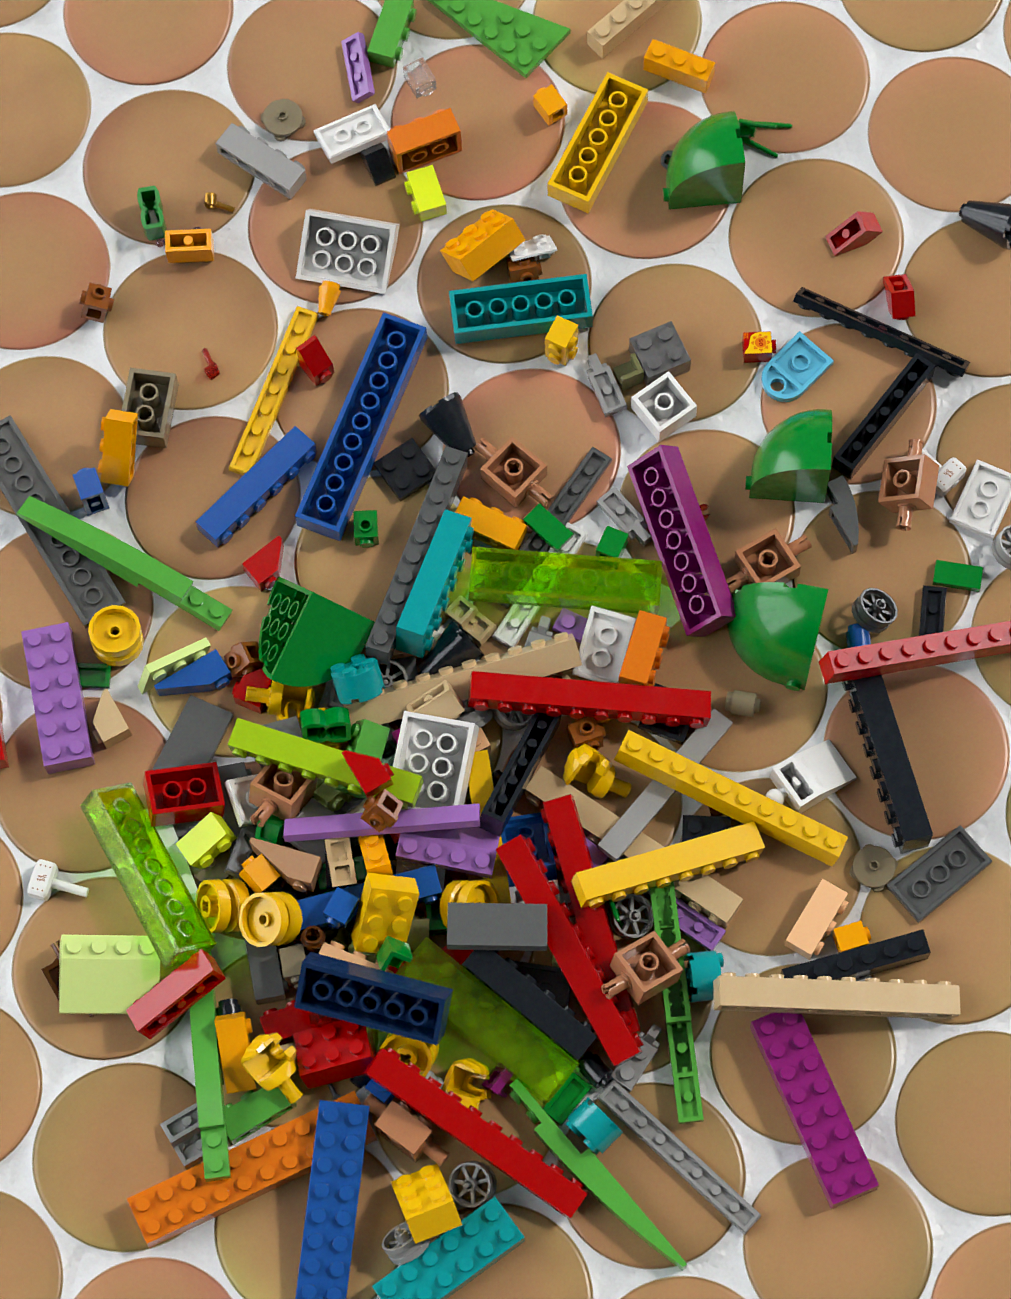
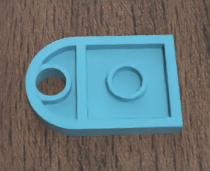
M799 331L765 365L762 372L763 389L769 397L776 401H794L801 397L833 365L834 360ZM780 382L784 388L781 391H774L771 388V384Z

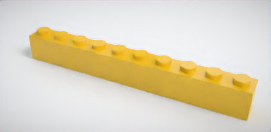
M628 730L614 758V761L743 824L755 821L758 831L831 867L840 857L848 839V836Z

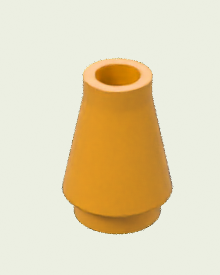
M322 281V285L319 286L318 314L331 316L341 293L338 283Z

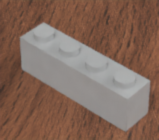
M231 123L216 142L217 151L220 155L290 200L307 180L305 167L300 162L291 161L281 150H274L262 138H255L250 135V132L243 126L238 127Z

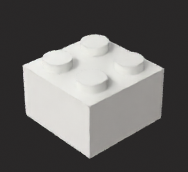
M669 371L631 397L632 410L658 442L696 417L697 405Z

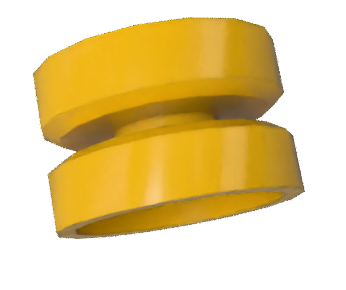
M111 605L99 610L90 620L88 628L94 654L101 662L109 666H123L130 664L138 658L143 650L144 638L139 619L132 610L124 606Z
M239 878L223 879L222 881L220 879L203 880L199 884L195 897V913L197 922L205 933L241 931L238 916L241 905L249 897L248 889Z
M487 880L452 881L445 887L440 900V915L443 924L447 928L448 903H500L497 889Z
M286 892L254 893L245 899L238 916L239 928L243 937L249 944L256 947L288 945L296 939L302 926L301 908L297 900Z
M388 1033L380 1049L384 1048L387 1050L390 1047L401 1055L399 1060L406 1065L409 1062L421 1069L419 1074L423 1077L432 1068L439 1051V1043L438 1045H433Z

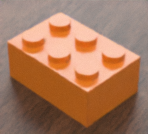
M451 108L439 109L432 115L424 118L418 117L411 123L403 126L397 125L387 131L389 153L399 174L462 151L461 130Z
M639 610L619 674V683L645 686L655 685L657 672L655 669H660L663 658V649L661 647L666 648L670 635V627L667 626L666 617Z

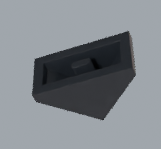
M382 143L359 152L375 186L396 178L386 147Z

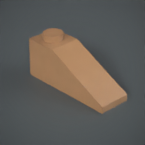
M251 837L249 842L252 851L258 856L262 853L293 889L300 892H306V890L314 892L323 867L320 856Z

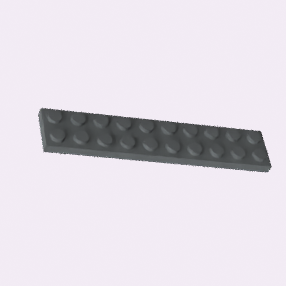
M11 415L0 421V489L15 514H17L27 498L31 496L72 515ZM17 516L85 629L89 627V622L94 614L102 608L111 605L126 606L125 600L104 567Z

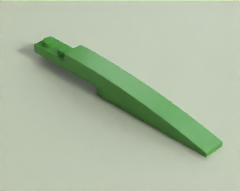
M29 496L16 514L134 586L143 585L218 631L221 630L232 613L231 608L192 586L193 581L112 535L49 504Z
M674 881L664 888L658 889L657 886L650 888L654 931L667 948L681 939ZM682 956L676 959L683 968L681 976L677 983L662 991L678 1123L686 1124L703 1122L704 1117L685 965Z
M211 944L186 947L187 960L201 949L212 956ZM215 988L190 1007L199 1129L201 1130L206 1182L231 1178L223 1094V1071L215 1027V1016H217Z
M518 1079L510 1084L512 1092L509 1095L517 1105L521 1103L528 1110L525 1114L533 1124L539 1123L534 1128V1134L545 1147L609 1212L649 1246L683 1271L687 1267V1263L589 1148L581 1154Z

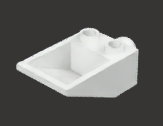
M828 739L789 757L773 767L770 779L777 789L769 790L766 793V797L780 804H783L784 800H786L792 810L801 814L856 780L857 777Z

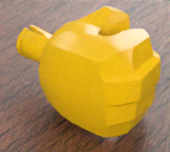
M273 680L269 689L247 686L245 701L266 703V706H268L267 714L275 715L277 721L287 719L288 709L293 708L296 711L298 722H300V712L314 708L316 700L312 686L294 687Z
M583 744L571 751L564 766L563 779L566 785H569L573 779L587 784L588 792L597 798H603L608 791L621 795L624 798L629 795L631 783L615 778V766L604 755L587 744Z
M278 1033L259 1035L245 1050L241 1064L263 1089L270 1091L278 1087L290 1104L296 1102L303 1095L290 1079L296 1070L294 1059L297 1050L293 1045L283 1050L279 1045L282 1037Z
M474 1058L454 1061L446 1074L442 1090L447 1094L449 1091L457 1094L462 1098L460 1103L465 1107L469 1108L471 1105L479 1109L480 1100L490 1098L491 1091L473 1086L472 1081L474 1078L490 1079L489 1068Z

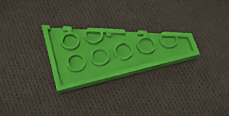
M427 0L525 78L571 33L570 28L495 0Z

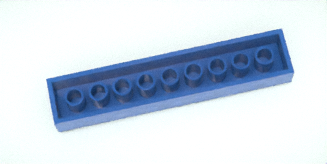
M383 312L296 512L297 526L341 542L427 341L426 327Z

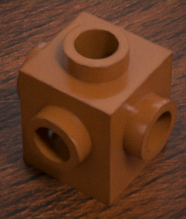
M534 256L517 261H512L511 258L506 259L510 283L539 280V275H542L540 261L536 262Z
M89 283L87 291H82L79 304H83L81 318L103 323L107 311L111 312L114 298L110 297L112 288L101 284Z
M258 641L237 643L224 656L232 677H243V675L256 671L264 664L259 660Z
M583 717L567 725L568 737L573 749L583 744H587L595 750L604 747L603 737L606 736L603 724H598L594 717Z
M384 788L375 797L371 795L363 804L365 810L361 819L380 833L387 826L391 828L396 823L404 803Z

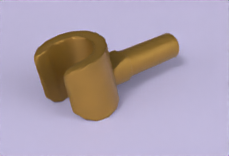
M212 192L205 194L204 205L207 209L221 208L234 213L235 207L218 202L217 194Z

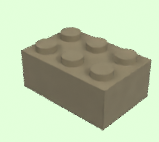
M130 368L122 411L138 413L137 445L167 448L179 387L176 373Z

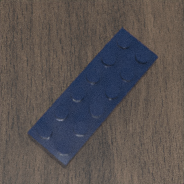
M310 952L302 961L294 1007L438 1045L445 1035L453 989Z

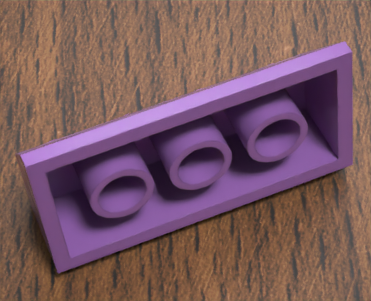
M479 827L400 833L396 860L426 866L435 864L436 868L491 879L497 853L495 849L498 848L500 837Z

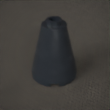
M973 200L962 204L959 216L964 224L1002 248L1011 250V204Z
M454 392L440 399L439 403L426 408L419 414V417L445 446L467 452L468 457L475 453L476 441L462 398L459 393Z
M453 620L448 624L418 666L421 670L418 675L423 673L436 674L439 673V669L447 666L456 668L462 666V662L471 659L478 661L484 656V653Z

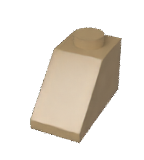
M446 679L406 705L408 712L453 720L457 719L465 711L462 700Z
M108 689L103 690L93 719L96 730L92 731L98 744L103 742L107 749L132 736Z

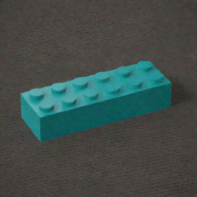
M587 274L449 291L455 344L548 333L557 315L578 324V329L593 327V313Z
M444 510L396 626V650L423 658L426 650L430 651L434 641V637H432L434 630L438 631L441 625V612H446L449 605V592H454L458 578H456L457 573L462 572L465 565V553H470L473 545L472 536L474 528L471 527V517Z
M493 1197L463 1219L461 1226L445 1232L430 1243L421 1255L408 1263L400 1265L374 1284L372 1288L380 1299H447L524 1243L525 1237L497 1198Z

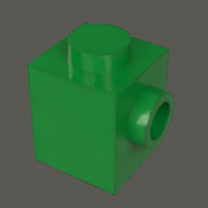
M377 510L353 511L355 545H360L362 548L379 545Z

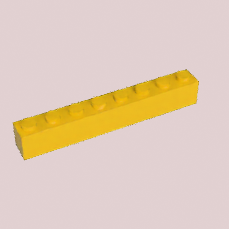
M755 821L577 872L571 883L581 908L587 906L596 908L604 904V901L611 899L613 902L620 901L631 893L640 895L655 886L658 889L667 887L672 881L679 880L680 882H685L692 879L693 875L701 873L705 876L713 873L720 867H724V869L732 868L738 864L737 862L744 860L746 863L753 862L760 858L759 855L765 849Z

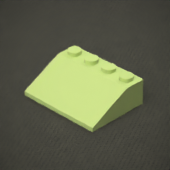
M61 935L59 1014L128 1015L126 1010L160 982V936Z

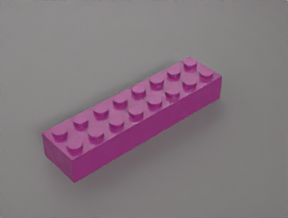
M659 445L629 464L627 468L686 636L705 637L734 620L736 617L734 601L679 447Z
M770 1013L751 1021L750 1029L830 1208L833 1209L877 1190L879 1187L878 1181L803 1015L798 1013Z

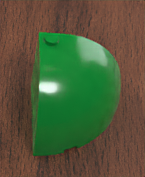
M735 111L722 112L702 119L693 125L678 141L668 163L666 188L662 189L663 201H668L669 210L741 203L746 162L742 138H740V126Z
M814 409L797 413L780 422L766 435L755 454L751 476H746L745 490H750L749 498L813 503L825 502L831 471L832 410Z
M278 576L267 602V605L270 606L269 613L263 617L260 628L259 660L264 663L262 670L271 680L288 686L309 687L325 683L332 679L331 666L338 663L351 662V657L362 652L375 622Z
M760 582L744 585L741 591L734 590L731 596L734 601L736 617L727 624V629L732 645L742 661L755 673L767 680L785 685L789 690H805L829 589L798 584L797 588H792L784 582Z

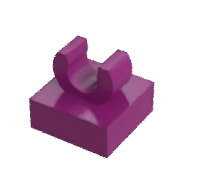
M496 1066L489 1074L490 1079H485L481 1085L486 1090L506 1098L508 1095L503 1091V1087L506 1084L510 1086L513 1082L510 1078L513 1075L506 1069Z

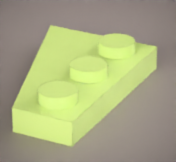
M207 638L145 665L137 686L140 692L144 694L154 688V685L208 654L211 644Z

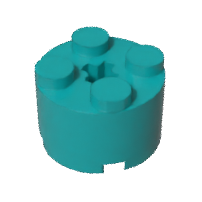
M358 654L351 657V662L346 664L338 663L330 668L338 700L342 704H352L351 700L359 699V703L371 700L383 692L382 688L385 689L376 658H365L364 654Z
M713 950L685 954L683 956L684 961H688V968H685L688 995H692L689 1002L714 1000L713 981L718 976H721V967L724 966L722 953H717Z
M589 1097L567 1118L569 1121L566 1125L578 1137L583 1134L586 1137L583 1142L596 1155L599 1152L603 1154L623 1133Z

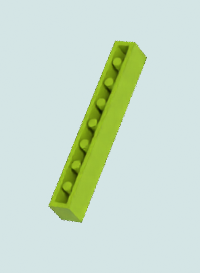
M237 718L228 742L233 755L240 758L250 756L256 758L255 761L266 766L272 763L278 765V769L284 772L292 773L293 770L301 772L302 777L310 780H315V778L323 779L325 784L338 788V785L348 787L347 791L357 795H361L364 792L341 753L343 752L342 750ZM390 766L394 773V776L391 777L393 785L386 788V790L404 803L401 809L415 808L424 782L422 776Z

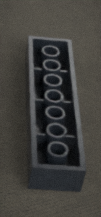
M882 675L842 681L844 691H849L851 699H848L851 713H856L858 719L855 722L858 735H863L865 741L862 744L865 757H870L872 766H870L872 779H877L879 785L877 789L879 801L881 803L884 802L887 810L884 811L886 823L892 826L894 832L891 834L894 847H899L900 854L928 847L933 832Z

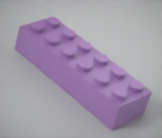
M69 623L21 631L43 764L47 773L51 774L95 765L73 633Z

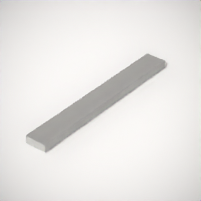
M713 709L707 727L696 729L676 753L700 764L731 728L733 722L716 709ZM652 780L600 841L597 848L613 861H618L675 794L676 790Z
M615 1080L597 1097L607 1109L744 1235L762 1216Z

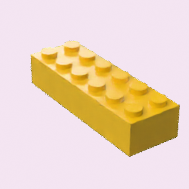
M607 72L547 183V196L589 214L648 103V89Z

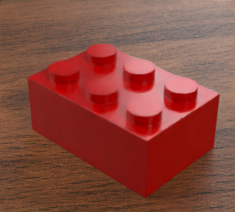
M217 762L144 772L143 785L151 827L201 821L210 812L223 818L225 802Z
M339 1020L293 1033L297 1050L299 1075L308 1090L362 1075L377 1054L373 1029L355 1023Z

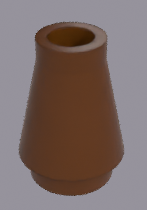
M309 926L302 932L301 942L308 954L310 952L319 954L325 941V933L317 926Z

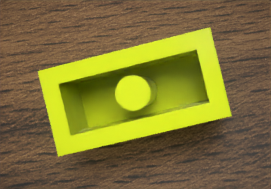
M433 165L407 172V181L404 182L407 194H412L414 201H411L414 215L418 214L421 222L446 215V202Z
M210 812L176 843V846L191 866L202 870L210 866L217 855L228 850L237 837L222 816Z

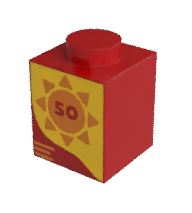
M771 331L743 333V363L769 362L772 359V354L776 353V339L772 340Z

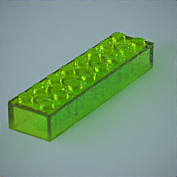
M472 547L468 601L590 610L591 606H596L613 612L638 614L639 610L658 615L662 561Z
M132 782L92 790L80 807L163 967L170 968L182 965L201 949L209 954L216 945V942L155 827H151L149 814Z
M426 937L412 953V961L410 963L405 962L396 974L453 989L447 1024L499 1067L509 1071L513 1075L512 1078L518 1079L542 1103L547 1104L579 1063Z

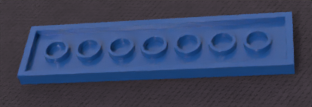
M319 1100L295 1299L347 1298L369 1105Z

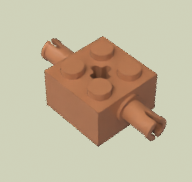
M513 436L499 450L485 438L480 439L481 444L478 442L475 445L474 449L488 459L480 468L481 479L515 508L529 495L544 508L548 506L547 502L549 504L552 502L554 496L539 485L547 476V465Z
M920 439L909 440L907 456L884 459L878 503L892 513H899L896 528L901 531L911 530L914 511L933 509L939 465L927 455L922 454L924 442Z
M775 528L736 550L734 561L738 565L740 572L726 579L730 593L746 584L760 582H784L786 584L798 577L801 565L795 556L812 547L810 541H806L807 536L802 535L793 542L786 544Z
M269 763V766L265 765L250 783L249 803L259 807L250 817L252 823L256 825L260 820L258 827H263L272 814L284 821L285 819L295 818L314 795L317 778L310 780L302 777L301 772L293 770L292 773H288L278 769V765Z
M655 931L649 933L614 954L610 968L617 977L601 985L603 994L608 992L606 998L611 999L626 989L637 1005L641 1004L678 982L683 968L676 959L690 952L689 945L683 946L686 941L680 939L667 948Z
M372 1093L363 1102L362 1105H369V1111L379 1118L374 1124L376 1132L415 1163L423 1153L438 1163L440 1167L446 1162L450 1153L433 1142L432 1125L422 1117L416 1119L411 1113L412 1110L403 1102L397 1104L392 1101L387 1106Z

